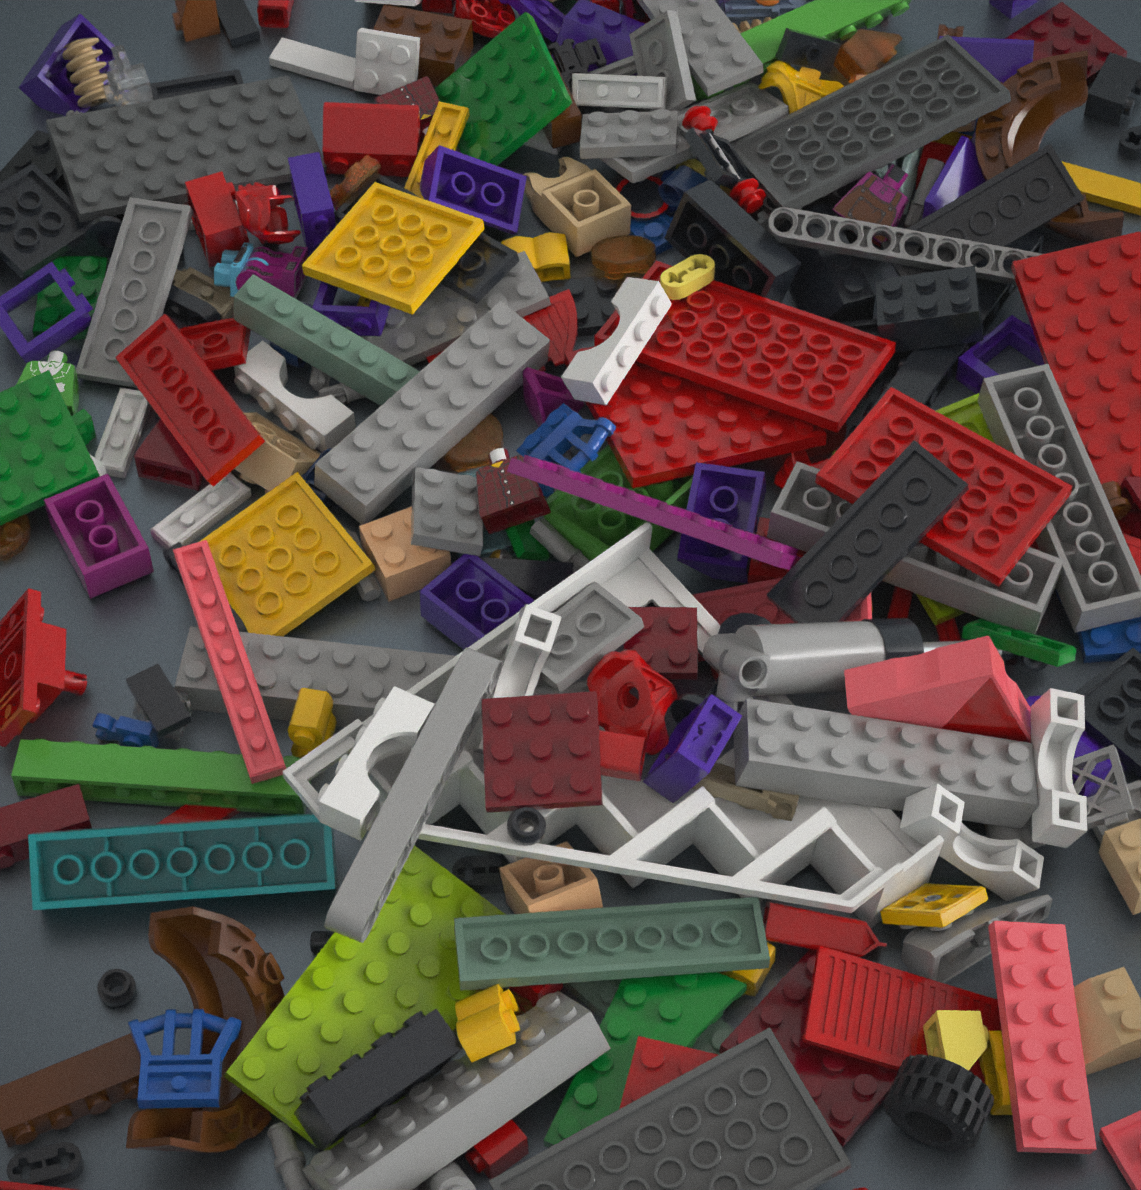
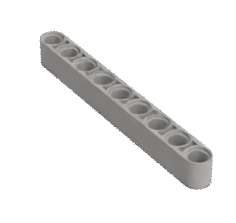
M788 207L775 209L768 220V233L780 243L934 271L973 266L970 256L974 253H980L986 258L987 265L982 268L975 267L978 279L1016 286L1014 275L1004 270L1003 261L1007 259L1017 261L1043 255L1036 252ZM779 218H786L791 222L792 228L787 232H780L774 227V222ZM811 224H818L823 227L824 235L819 238L810 237L806 228ZM843 230H851L856 234L857 240L852 244L843 243L839 238V233ZM875 236H884L889 241V247L884 250L876 249L872 244V239ZM910 241L917 242L922 248V253L917 256H911L905 251L904 245ZM942 247L951 249L954 253V259L950 262L942 261L937 255V250Z
M467 647L462 652L328 910L325 919L326 929L361 943L368 937L482 713V699L489 698L496 686L502 670V660Z

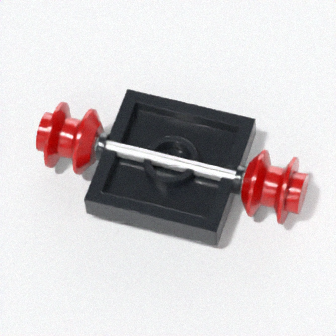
M694 106L685 113L682 121V126L689 130L684 137L691 146L689 148L691 155L701 162L706 169L704 172L708 180L711 179L716 185L728 187L731 190L729 197L738 202L737 204L747 213H753L760 209L766 193L764 190L758 189V181L752 177L729 140L714 135L713 131L716 129L718 121L715 117L710 116V108L707 106Z

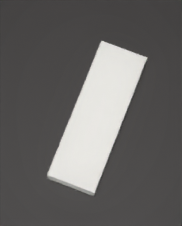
M283 37L269 57L270 66L354 89L356 58Z
M572 73L571 95L578 106L666 109L667 77Z
M120 388L96 451L95 458L104 463L106 473L109 476L126 477L150 412L151 405L138 390Z
M229 473L214 487L209 484L150 529L151 536L165 549L177 542L187 546L249 499L251 491L232 473Z

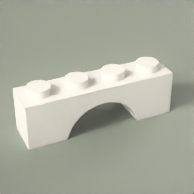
M626 278L611 301L620 316L616 330L600 345L589 350L577 352L561 376L575 400L607 405L672 305L659 281Z
M263 340L248 351L246 364L234 366L236 376L234 381L239 390L244 394L249 393L266 412H273L280 418L288 430H295L312 449L317 448L323 452L326 449L334 448L356 428L354 412L331 394L321 398L306 399L288 392L284 388L288 381L286 360Z
M527 604L520 609L503 660L502 670L491 698L533 695L542 668L550 654L562 618L561 616ZM483 725L473 750L480 754H483Z
M395 686L387 698L382 697L378 701L373 712L372 721L368 727L365 725L361 727L355 738V747L349 755L344 754L341 757L336 768V776L330 784L325 783L317 796L316 804L319 805L321 823L360 841L363 839L380 811L379 790L368 777L370 771L385 757L411 752L435 706L434 703Z
M1050 688L1031 706V743L1039 803L1032 814L1033 842L1068 848L1087 832V798L1076 793L1072 780V765L1076 746L1085 730L1084 695Z
M939 784L906 797L900 830L924 846L940 835L944 839V843L939 856L1005 901L1039 889L1044 857L1019 839L998 840L987 838L968 829L961 821L965 802Z

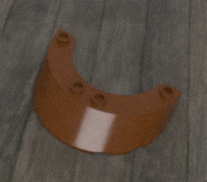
M1087 50L1039 59L1017 69V73L1004 83L1000 82L1009 90L1011 102L979 117L975 131L976 157L986 181L1038 151L1042 138L1048 128L1059 117L1074 108L1082 106L1088 98L1086 83ZM1082 194L1085 198L1083 202L1042 225L1065 237L1093 243L1122 236L1124 214L1123 211L1113 213L1090 211L1086 195Z
M194 906L153 912L150 914L148 933L150 947L156 955L168 962L179 974L190 994L194 1009H204L205 1013L227 1020L230 1017L240 1019L241 1030L235 1042H232L222 1061L219 1107L150 1108L138 1110L129 1121L126 1149L211 1153L237 1148L236 1145L259 1134L271 1121L272 1117L270 1116V1111L226 1079L224 1075L285 997L280 983L285 978L272 953H265L254 940L256 934L235 919ZM204 1029L202 1054L211 1053L220 1035L219 1033Z

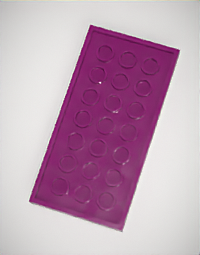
M524 455L523 461L511 458L507 472L776 567L790 570L802 558L797 556L799 549L765 539L766 537L735 528L732 525L715 519L700 516L698 513L669 505L661 500L635 493V491L572 471L567 467Z

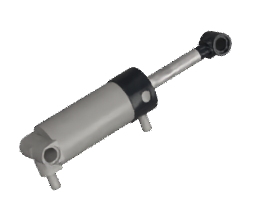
M907 618L744 625L736 633L712 636L705 643L703 657L707 663L719 670L716 696L723 699L725 704L737 712L739 701H745L746 698L753 699L754 696L846 692L844 670L892 658L918 655L938 647L963 641L923 642L917 626ZM997 649L1003 661L1008 665H1022L1032 671H1039L1048 666L1046 663Z

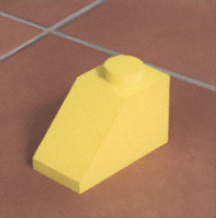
M937 1010L923 1025L928 1056L931 1055L949 1060L969 1070L987 1048L989 1034L987 1027L983 1025L981 1011Z

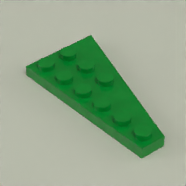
M718 972L622 979L599 1026L611 1049L576 1073L543 1140L544 1146L550 1148L619 1110L638 1036L691 1048L711 1023L714 1024L723 1015V1011L735 999L738 1000L747 991V984Z

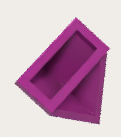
M529 367L523 370L524 402L538 427L547 420L551 412L558 409L563 403L577 413L585 405L583 401L574 399L562 378Z

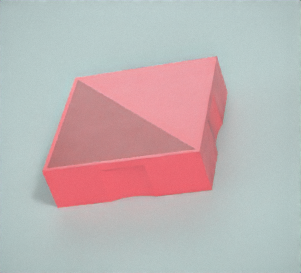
M989 636L938 647L918 655L892 658L844 670L847 709L851 715L1031 743V708L1018 685L1007 675L1004 661Z

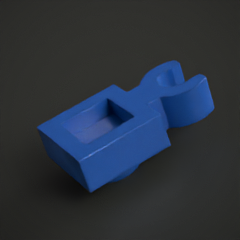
M97 713L92 725L93 728L98 729L95 734L96 738L106 741L118 740L120 746H152L157 748L159 744L158 736L150 722L121 715L116 720L107 714Z

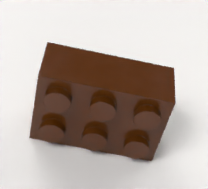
M384 4L373 30L419 37L420 50L417 80L428 76L433 86L441 84L467 62L473 49L472 20Z

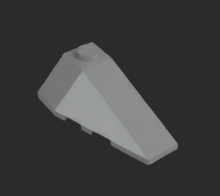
M1048 894L974 912L971 915L956 919L952 922L950 928L941 931H931L929 927L924 929L916 928L904 939L901 960L912 974L945 983L991 954L988 926L993 921L1040 923L1049 917L1053 899Z

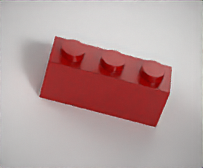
M324 102L322 153L323 161L327 166L326 174L372 176L377 172L382 176L409 177L422 145L419 105Z

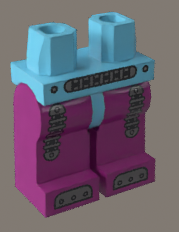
M243 243L239 251L224 250L221 263H217L214 267V285L230 287V296L234 297L254 274L296 299L307 279V276L303 273L302 264L308 259V247L295 246L291 254L273 252L267 247L253 249V244Z

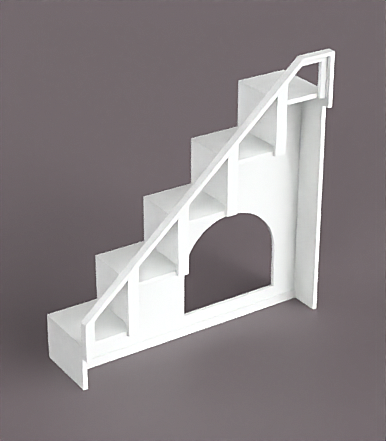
M648 521L529 604L532 607L555 613L593 582H597L627 607H645L651 602L656 607H697L698 653L702 657L705 643L709 638L717 635L721 627L650 550L652 525ZM519 612L468 648L503 661ZM462 652L411 687L407 692L436 704ZM711 666L719 675V670ZM539 676L535 688L550 686ZM785 695L754 696L753 698L794 705ZM482 713L418 837L420 840L502 853L510 863L523 858H531L619 873L633 889L648 878L736 893L741 898L759 897V902L764 899H771L847 913L854 912L862 921H866L870 928L882 920L880 911L929 882L944 843V839L938 835L924 846L900 830L901 820L891 809L799 796L792 821L773 818L771 814H766L765 811L745 809L738 805V803L719 797L713 798L703 786L698 790L691 788L676 802L672 803L643 783V779L641 781H633L601 775L603 805L539 809L537 811L542 814L546 822L543 838L534 845H520L514 842L507 832V821L514 811L486 812L484 755L473 751L482 726ZM373 715L363 722L356 719L282 771L285 781L319 821V805L316 804L318 792L309 781L339 761L344 754L349 755L355 747L354 742L359 730L364 725L368 727L373 719ZM734 748L716 762L735 768ZM398 753L385 757L370 771L368 777L379 790L380 809L410 753ZM460 804L485 834L431 824ZM529 824L519 826L523 832H531L533 830ZM577 824L602 854L548 844ZM694 844L719 874L665 864ZM811 864L837 894L783 884Z

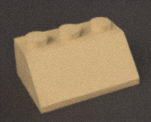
M257 412L244 413L265 442L234 469L240 472L239 477L243 480L265 488V494L296 472L302 476L320 456V452L312 449Z

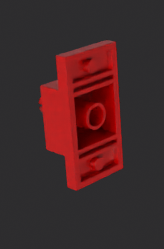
M30 588L24 592L0 621V746L6 747L16 735L19 736L28 722L34 723L62 691L82 696L87 686L86 674L65 670L67 629L42 622L44 608L41 607V592Z

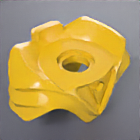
M778 60L767 67V73L761 78L758 88L763 90L776 86L781 92L783 102L788 105L789 114L845 86L838 81L819 79L821 72L803 66L796 70L789 63Z

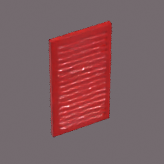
M819 946L816 953L802 1042L898 1071L906 1057L918 1054L928 1056L923 1025L937 1010L981 1011L983 1025L987 1027L988 1031H1001L998 1000ZM978 1058L969 1071L980 1078L985 1084V1077Z

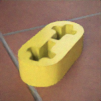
M698 254L690 256L665 270L661 274L660 284L669 299H683L714 280L715 262L707 255Z

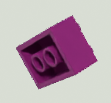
M108 473L44 500L50 524L90 599L154 572L149 548Z

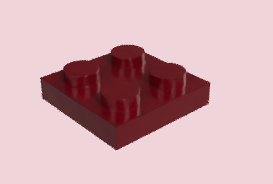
M628 607L642 618L644 628L624 643L623 650L635 649L649 666L666 679L697 680V607Z

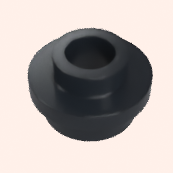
M519 808L508 818V835L514 842L520 845H534L545 834V819L534 808ZM529 824L533 830L531 832H523L519 826Z
M122 969L108 970L98 982V995L109 1006L124 1005L135 995V980L130 973ZM116 986L124 987L119 992H111V990Z

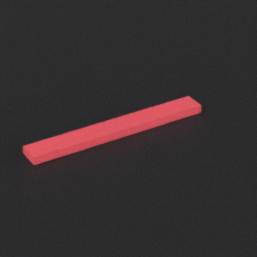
M204 540L173 549L174 558L251 784L283 775L282 771L286 769L208 542Z

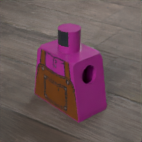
M892 164L883 179L869 171L832 210L843 218L897 227L909 202L907 196L898 190L909 175L894 164ZM875 236L873 238L880 245L888 240L884 236Z

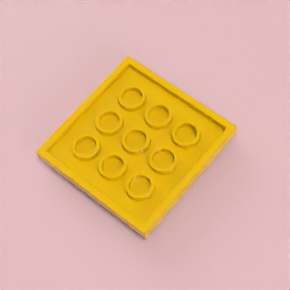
M374 182L302 264L303 273L311 278L413 315L484 231L483 219Z
M298 472L200 540H207L228 602L243 621L248 633L285 636L376 570L371 560Z

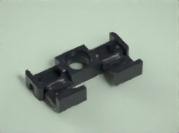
M596 38L575 45L573 39L564 40L561 46L557 42L549 45L548 50L551 55L553 54L571 94L572 90L569 87V83L572 81V73L589 74L587 71L589 69L588 65L596 64L598 68H601L607 63ZM577 105L581 113V120L583 114H591L593 112L612 113L623 108Z

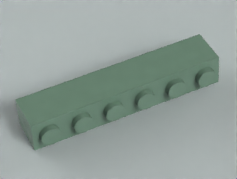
M254 274L234 295L235 321L380 406L420 372Z

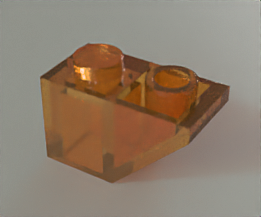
M860 29L840 46L833 65L851 84L856 81V75H866L878 70L879 68L876 65L880 61L886 64L897 53L894 47L903 38L899 34Z

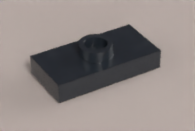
M786 28L775 58L783 62L830 73L841 44L835 40Z

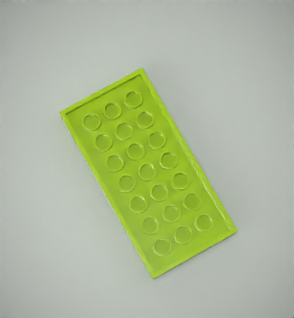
M414 845L366 940L361 943L335 932L227 1070L224 1077L316 1147L294 1115V1112L302 1103L299 1098L307 1092L306 1088L324 1075L329 1080L332 1079L331 1076L340 1070L339 1066L353 1055L358 1053L363 1058V1055L372 1048L370 1045L384 1034L391 1032L394 1037V1034L403 1027L402 1024L419 1011H422L426 1016L437 1009L450 1029L454 1031L458 1021L455 1003L484 990L460 991L454 918L506 914ZM403 1096L402 1098H400L399 1100H397V1101L394 1102L393 1104H396L397 1102H399L400 1100H402L405 1096ZM375 1115L359 1127L365 1126L367 1123L375 1119L377 1115ZM343 1137L342 1139H340L339 1141H337L336 1143H334L333 1145H331V1146H330L329 1148H327L326 1150H330V1149H332L333 1147H335L337 1144H339L340 1142H342V1141L344 1140V1137Z

